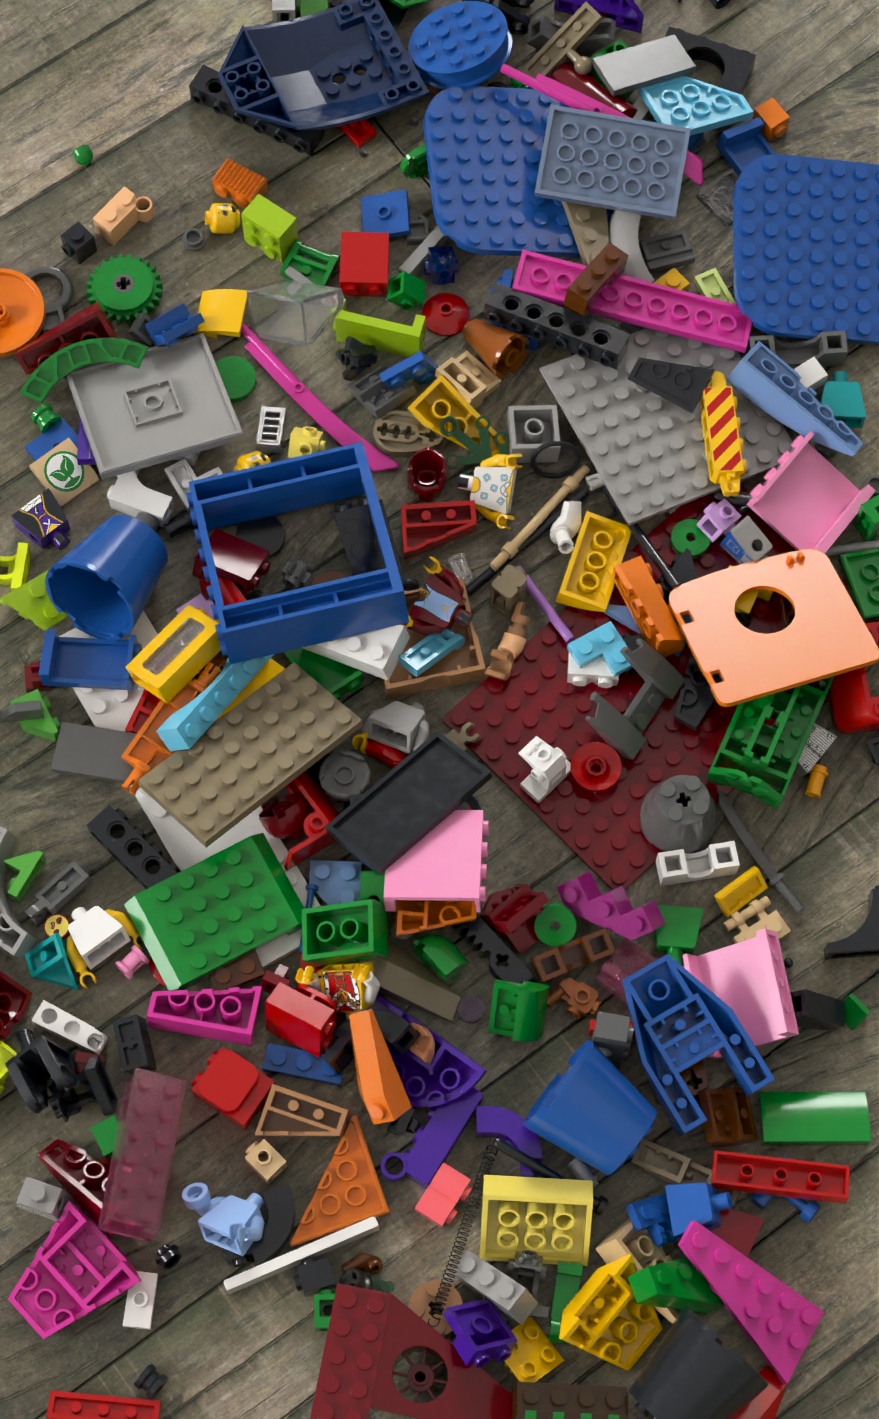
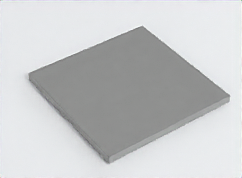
M204 333L180 339L179 342L169 347L164 344L148 348L139 369L122 363L100 362L78 368L66 375L102 480L244 439L243 431Z

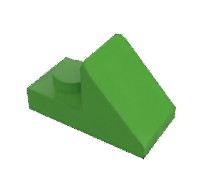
M39 850L3 861L7 869L18 874L10 880L7 893L11 900L21 904L46 862L44 854Z

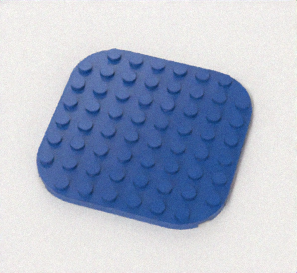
M454 86L441 91L432 99L424 116L423 130L434 217L445 237L448 235L457 243V247L481 255L521 256L522 250H527L550 257H581L562 201L534 196L550 105L569 106L535 89ZM607 209L608 222L614 210Z
M784 154L765 155L752 161L738 177L733 192L734 295L741 313L745 314L754 323V327L774 336L812 339L821 332L845 331L847 343L879 345V165Z

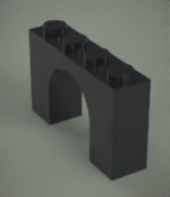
M669 26L665 37L675 34L692 61H708L719 69L722 78L718 87L743 95L754 67L756 55L746 50H739L725 43H718L704 36H697L682 29Z

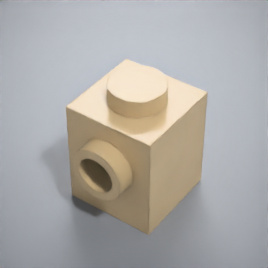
M265 1139L260 1143L255 1141L246 1150V1163L268 1185L288 1167L287 1161Z

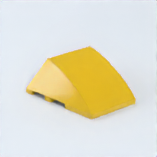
M631 1254L614 1260L594 1272L563 1310L559 1335L560 1339L627 1371L632 1368L663 1329L654 1307L637 1304L628 1279V1276L636 1273L633 1265L635 1261Z

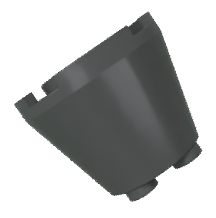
M677 775L658 784L646 795L640 810V825L645 838L651 845L653 844L665 852L684 849V853H695L706 846L713 836L717 826V809L707 788L697 776Z

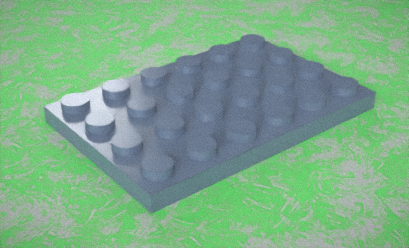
M550 105L534 196L675 220L691 128Z

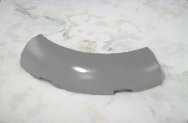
M614 210L608 222L609 242L629 255L622 275L652 283L654 278L644 263L639 247L638 228L641 215Z
M0 826V946L13 956L21 957L27 954L38 940L23 929L10 908L5 887L6 866L3 861L9 859L12 848L18 838Z

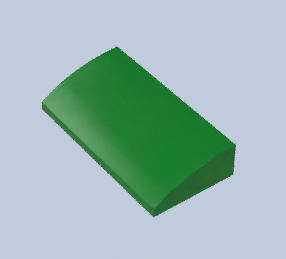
M759 1092L761 1146L868 1145L871 1142L866 1092Z

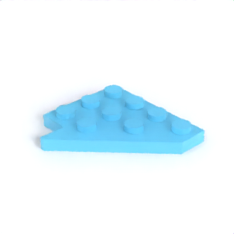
M684 75L640 88L638 91L657 123L691 128L690 136L752 118L753 110L743 95Z

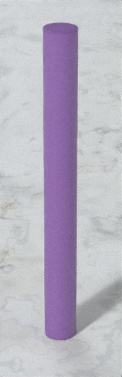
M527 574V591L565 642L569 644L574 641L575 637Z

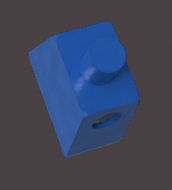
M708 1183L665 1186L673 1236L681 1240L690 1221H697L710 1231L722 1224L720 1211L733 1207L729 1192L717 1194L715 1187Z

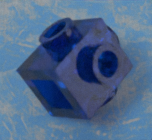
M452 246L428 247V261H424V274L428 275L431 284L446 285L447 283H455V274L459 273V262L456 259Z

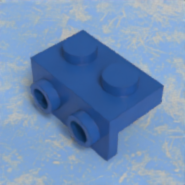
M182 303L145 324V328L155 346L166 344L169 347L179 342V336L184 333L188 336L198 331V325L205 321L201 313L190 315L186 305Z

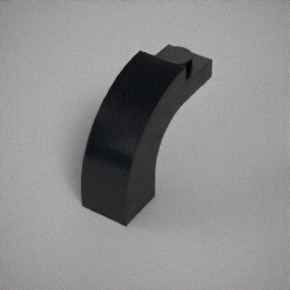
M373 1011L386 1045L403 1056L419 1038L418 1033L410 1023L394 1013ZM349 1019L333 1032L338 1040L329 1047L326 1054L322 1057L338 1075L354 1059Z
M289 1184L263 1192L268 1208V1223L263 1231L262 1238L259 1241H254L244 1256L224 1250L228 1265L233 1264L234 1267H239L249 1263V1258L254 1257L258 1266L272 1260L283 1250L291 1237L295 1223V1205Z

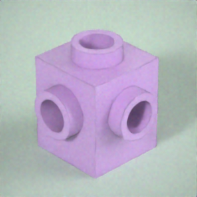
M724 498L718 504L712 502L703 511L705 515L696 525L714 542L723 534L726 536L736 526L735 523L741 515Z

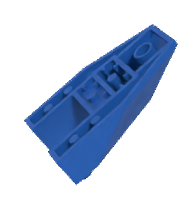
M669 954L622 980L641 1064L665 1115L679 1137L707 1121L679 1074L712 1053L719 1051L746 1097L775 1080L734 1011Z

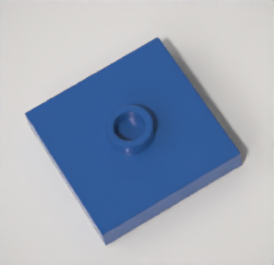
M406 189L361 197L363 232L389 233V238L411 235L409 198Z
M62 419L27 444L25 450L36 461L68 437L78 448V435Z

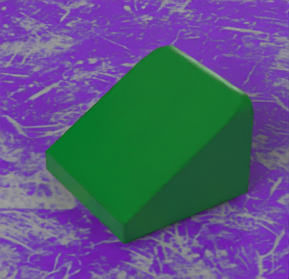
M851 993L844 1000L845 1024L851 1030H854L867 1018L870 1010Z

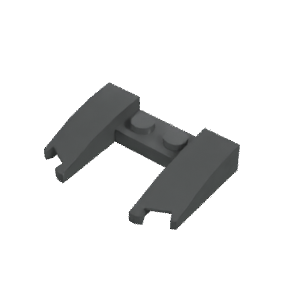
M639 638L636 641L640 647L631 652L629 647H624L620 650V653L645 681L624 715L598 693L593 692L590 700L598 704L595 717L586 716L585 718L606 743L618 753L619 757L631 760L635 758L646 741L642 733L664 699H673L685 681L683 676L660 653L643 639Z

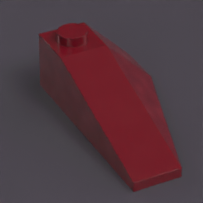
M59 1139L37 1154L38 1159L90 1218L111 1236L133 1219L151 1189V1185L134 1170L125 1166L122 1169L112 1165L110 1160L103 1157L98 1159L86 1154V1150Z

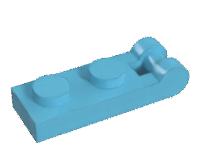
M452 628L451 630L444 629L440 634H430L400 655L399 664L417 677L453 650H459L464 645L465 638L460 634L453 633Z

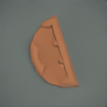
M411 1023L419 1038L412 1044L409 1050L424 1062L431 1064L435 1051L433 1035L426 1027Z

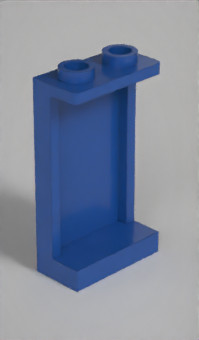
M760 117L723 131L716 145L738 176L755 159L765 155L776 154L760 133L764 126Z
M46 629L38 675L43 686L133 690L134 681L126 666L142 651V644L138 643L136 635L130 634V640L110 641L107 639L58 637L56 630Z

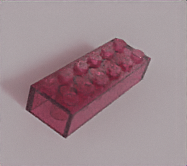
M135 1067L127 1079L98 1224L99 1230L151 1242L159 1232L187 1083L186 1080Z

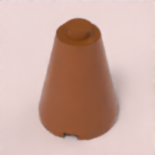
M477 318L468 321L463 328L464 339L497 377L501 379L507 378L505 376L507 373L511 372L514 374L524 363L528 354V350L525 349L526 343L529 345V340L524 335Z

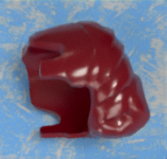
M426 447L416 452L410 459L407 470V482L410 488L414 490V493L416 495L419 494V499L429 502L436 494L442 492L447 479V466L442 454L431 447Z

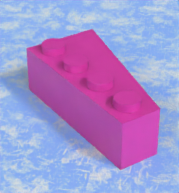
M252 986V989L233 987L228 988L229 990L213 991L212 989H202V991L188 992L187 990L152 992L147 1012L148 1028L252 1046L263 999L262 986Z

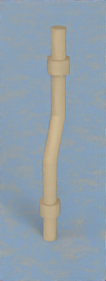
M582 465L572 477L568 476L562 483V487L511 542H506L498 556L490 563L492 569L497 571L508 558L512 559L518 552V548L569 493H573L579 487L578 483L590 472L586 465Z

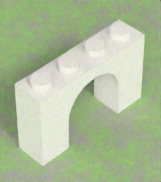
M200 452L176 458L175 460L181 461L186 458L189 465L194 466ZM140 469L117 475L118 479L115 485L112 484L107 493L111 509L136 517L139 512L147 513L160 522V527L165 528L164 524L168 523L175 508L173 497L142 485L138 480Z

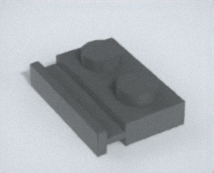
M685 229L640 240V248L650 274L695 263L696 257L693 255L692 246Z

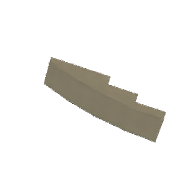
M643 1138L641 1139L640 1147L633 1156L631 1164L672 1185L708 1183L711 1185V1169L692 1162L686 1156ZM716 1189L717 1194L730 1193L733 1207L730 1209H734L741 1192Z

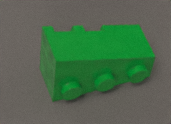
M687 1257L649 1266L628 1276L637 1304L661 1308L674 1307L678 1308L679 1311H682L686 1306L690 1310L698 1311V1314L703 1315L725 1306L718 1294H714L711 1290L710 1284L703 1274L696 1270Z

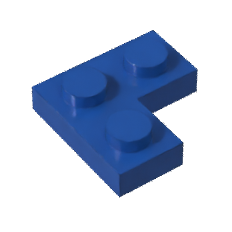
M419 351L379 375L382 382L390 389L403 386L411 378L420 385L428 384L435 380V371L438 365L422 351Z

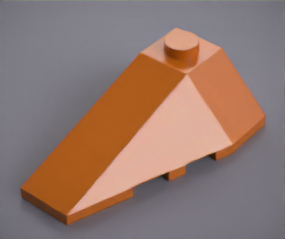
M369 1009L349 1015L359 1094L374 1125L395 1121L412 1106L373 1010Z

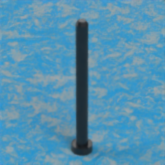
M494 1139L492 1144L496 1149L542 1177L566 1179L503 1139ZM593 1195L592 1212L598 1216L601 1215L608 1204V1199L603 1196L597 1198Z

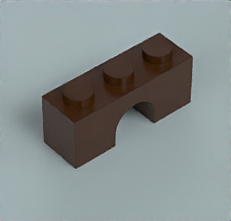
M609 242L568 287L563 305L575 313L585 316L597 303L598 296L604 286L608 285L611 287L623 274L629 255Z
M603 928L529 959L540 983L608 956L616 951L607 929Z

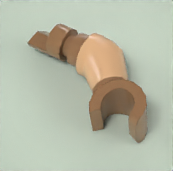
M516 602L511 618L513 625L509 626L507 632H504L498 648L491 651L492 659L484 675L504 681L510 677L514 666V659L524 649L527 640L525 639L526 631L524 628L525 626L528 627L531 619L522 615L525 607L524 602Z

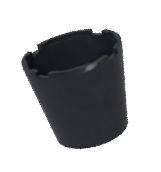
M685 1306L639 1374L629 1393L638 1401L635 1406L645 1416L648 1417L651 1414L648 1419H730L763 1392L769 1383L732 1348L727 1352L721 1346L723 1342L718 1338V1335Z

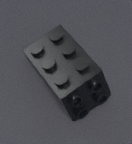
M366 496L358 498V503L353 505L348 502L334 505L335 510L330 511L331 517L334 518L352 576L385 569ZM379 499L394 557L401 576L404 573L383 500Z

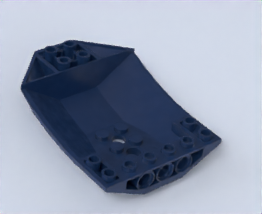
M350 0L333 8L288 21L248 27L242 25L218 73V79L236 113L296 130H321L346 125L386 113L429 95L427 87L378 0ZM358 70L366 71L364 75L355 74ZM336 76H344L346 78L341 84L333 82Z

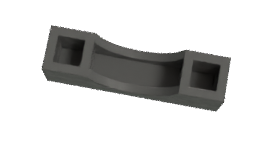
M845 331L821 332L810 340L797 343L779 341L774 335L750 336L746 348L747 354L760 341L793 369L812 357H815L822 367L844 366L848 354Z

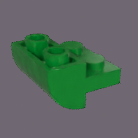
M496 979L493 988L488 1032L511 1036L512 1041L528 1042L540 1039L544 1032L550 985L523 981L520 984Z

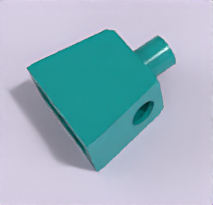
M845 371L834 372L833 381L824 383L820 403L821 405L827 404L833 410L836 421H843L849 428H862L866 419V412L860 384L848 382L847 372Z

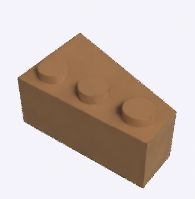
M272 1084L255 1136L342 1137L351 1111Z

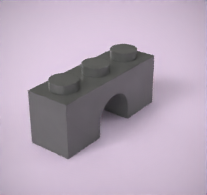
M598 1011L592 1042L617 1069H620L621 1061H627L634 1027L629 1026V1016Z

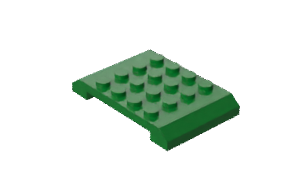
M264 833L243 839L134 895L124 904L168 991L185 990L195 985V981L246 954L285 934L289 936L302 929V909H304Z

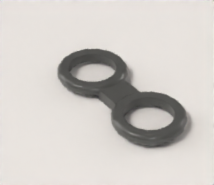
M38 266L25 274L32 281L40 277H52L61 282L63 286L61 298L57 302L45 306L46 317L41 335L65 321L63 310L69 305L73 296V284L69 276L61 269L52 266Z

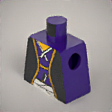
M49 488L11 515L15 527L41 548H46L53 543L59 550H62L70 543V539L65 535L70 530L69 522Z

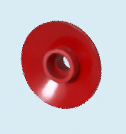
M440 293L434 295L425 303L422 315L426 316V327L429 331L439 336H453L463 330L465 324L469 321L470 312L468 305L461 297L451 293ZM443 309H449L450 311H449V312H443L442 310H443Z
M590 742L582 745L575 751L571 759L570 768L574 780L581 787L590 791H603L612 787L618 781L622 770V763L618 753L611 746L601 742ZM597 766L600 768V772L593 773L591 768Z

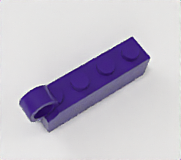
M472 1088L463 1096L447 1104L432 1107L427 1115L429 1119L428 1124L425 1128L420 1127L413 1138V1141L416 1143L411 1151L406 1149L403 1155L398 1152H391L383 1157L381 1172L384 1178L391 1182H397L406 1176L427 1189L475 1114L476 1106H479L483 1101L484 1094ZM392 1159L401 1161L404 1166L403 1170L397 1175H391L385 1169L386 1163Z

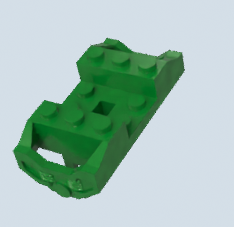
M835 676L819 680V689L805 684L738 704L709 770L707 781L741 790L755 796L767 806L778 810ZM776 719L775 723L779 724L778 729L765 724V720ZM720 764L729 768H720ZM768 784L773 785V786H775V787H777V788H780V790H779V791H776L775 789H773V788H772L771 786H769Z

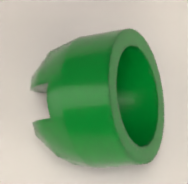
M82 145L72 153L75 160L81 165H88L93 159V153L89 145Z

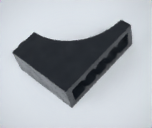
M879 885L875 886L868 895V913L863 925L849 937L827 943L824 948L825 960L879 956Z
M806 989L790 992L798 1027L822 1031L845 1027L844 1001Z

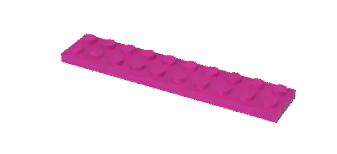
M522 250L512 289L546 302L566 307L563 304L568 287L587 266ZM621 275L611 287L605 285L598 296L597 303L588 311L590 314L742 353L746 351L752 321L745 314L741 313L737 304Z

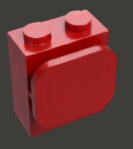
M341 232L340 294L364 297L388 295L389 233Z
M279 982L265 1001L266 1030L320 1058L324 1051L328 1050L335 1042L336 1037L333 1032L337 1018L336 1003L327 995L305 984H298L294 990Z
M222 1046L219 1052L215 1050L207 1061L209 1066L203 1074L199 1072L191 1084L193 1086L192 1093L196 1098L246 1131L267 1101L272 1084H276L274 1080L257 1070L253 1064Z

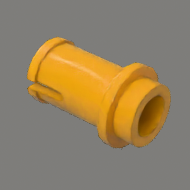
M815 764L809 771L810 777L804 794L812 798H820L824 780L829 774L827 773V767Z

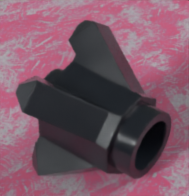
M351 336L346 338L344 349L340 348L336 352L337 358L346 367V370L342 373L344 380L352 381L365 368L370 367L371 364H376L378 358L374 345L363 344Z

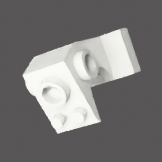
M537 736L518 753L533 768L531 774L520 783V787L538 804L571 773V763L566 759L565 753L558 747L552 748Z

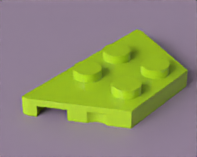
M49 570L0 598L2 605H8L19 612L20 616L32 620L36 626L44 631L69 617L64 611L59 613L48 596L45 580Z

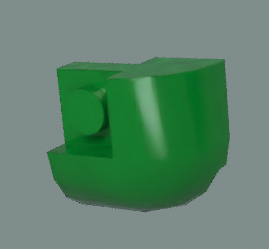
M427 934L412 943V951L428 969L433 967L445 982L449 979L453 982L461 977L462 969L470 963L457 947L442 935Z

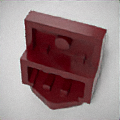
M516 884L513 888L490 894L479 916L494 932H498L516 952L523 953L539 940L534 928L535 917L544 910L543 906L549 899L544 892H533L528 884Z

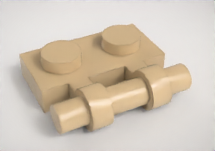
M767 896L760 900H753L749 903V907L741 912L736 911L730 915L729 920L723 923L728 932L735 927L740 932L733 938L735 944L757 937L756 931L762 929L776 931L779 940L789 935L791 930L777 910L769 915L766 914L764 909L771 905V901ZM755 915L759 921L748 927L745 921Z

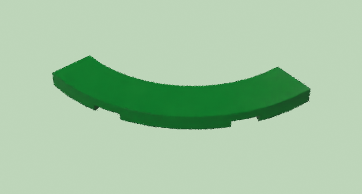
M95 338L71 344L46 359L28 378L20 394L43 404L51 389L72 371L100 362L122 363L139 369L149 347L138 342L119 338Z

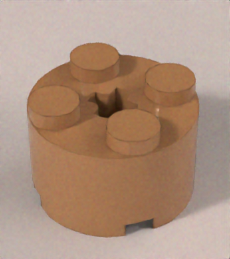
M431 1280L420 1285L412 1293L408 1308L426 1323H428L430 1318L429 1324L431 1326L437 1325L432 1328L444 1338H448L454 1332L443 1314L448 1307L463 1304L462 1298L453 1286L447 1287L441 1284V1287L450 1289V1292L439 1289L440 1292H445L449 1295L443 1296L438 1293V1288H440V1283L442 1282ZM438 1293V1296L445 1297L447 1301L436 1298V1294ZM435 1298L436 1301L446 1304L445 1306L440 1305L444 1308V1310L440 1311L442 1315L434 1314V1317L441 1318L439 1324V1320L430 1315V1306H434Z

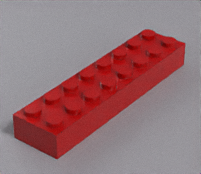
M714 1150L711 1185L715 1189L846 1204L849 1198L850 1166Z

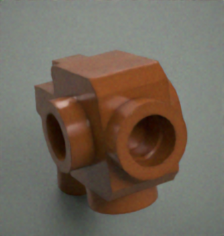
M562 977L558 987L548 995L547 1006L549 1008L559 999L567 1002L566 1012L578 1019L580 1016H588L589 1013L594 1015L602 1001L598 1000L599 994L597 990L583 982L578 983L571 978L565 979Z

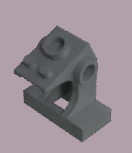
M531 1250L516 1252L515 1259H509L507 1275L512 1276V1279L516 1282L518 1275L534 1277L531 1295L537 1299L539 1281H545L547 1265L542 1264L543 1256ZM537 1305L529 1316L547 1319L549 1307Z

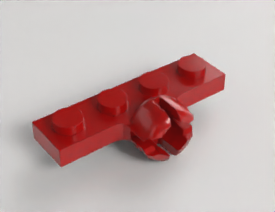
M51 1390L46 1419H159L162 1404L158 1400Z

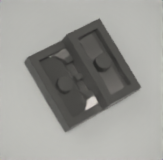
M388 361L348 386L358 401L378 419L417 393L414 385L408 381L403 386L390 389L382 382L379 374L393 366Z

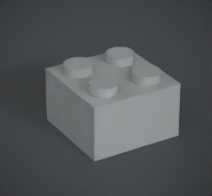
M557 405L508 406L506 429L509 435L508 454H522V457H517L516 463H531V456L539 446L550 441H560ZM552 446L542 450L536 457V463L558 462L561 446Z

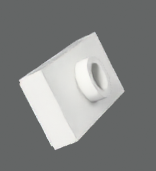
M136 1271L142 1281L128 1289L123 1327L151 1330L158 1273Z

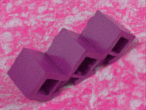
M590 871L556 887L564 905L570 908L575 915L630 940L650 933L666 924L655 900L633 909L623 886L601 895Z

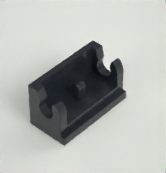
M135 1014L113 1021L112 1025L123 1072L138 1075L140 1070H156L157 1067L146 1019Z

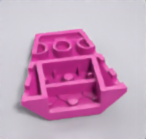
M70 1201L64 1207V1212L59 1220L54 1223L46 1241L36 1252V1257L31 1265L27 1267L8 1297L12 1305L42 1339L50 1337L142 1281L131 1261L90 1217Z

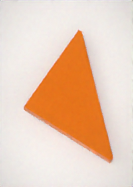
M357 1115L352 1116L334 1152L332 1160L290 1241L291 1248L333 1234L370 1217L379 1218L390 1214Z

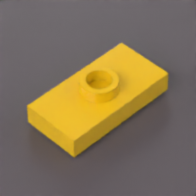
M753 866L716 893L714 897L723 915L729 918L730 915L765 891L768 886L759 868Z

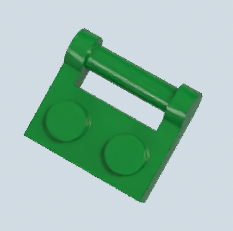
M295 240L280 270V276L294 281L285 274L287 268L292 266L317 287L325 291L334 270L339 265L340 255L335 253L331 255L306 246L302 241ZM303 254L328 264L326 266L298 255Z

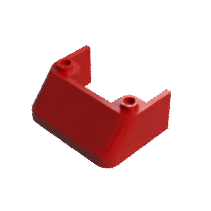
M879 622L865 623L875 643H877L879 639ZM865 667L835 675L828 691L835 728L842 734L878 731L879 696H870Z
M304 771L284 787L289 794L301 792L311 809V814L305 818L303 823V830L309 838L289 850L284 865L286 871L336 842L326 832L325 826L336 818L339 813L307 771Z

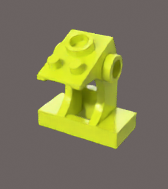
M18 542L17 554L13 556H0V566L8 567L7 575L0 574V585H9L12 591L27 583L32 554L28 543Z

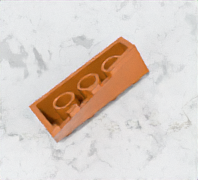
M638 556L614 566L612 578L645 642L663 657L681 651L686 639L680 626H677L669 604L666 605L663 599L662 587L659 583L655 584L652 578L653 571L648 562L645 563L643 558Z

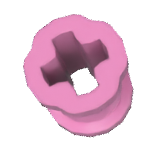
M135 945L131 947L132 951L121 961L115 963L117 968L129 980L133 978V974L143 964L147 965L150 962Z

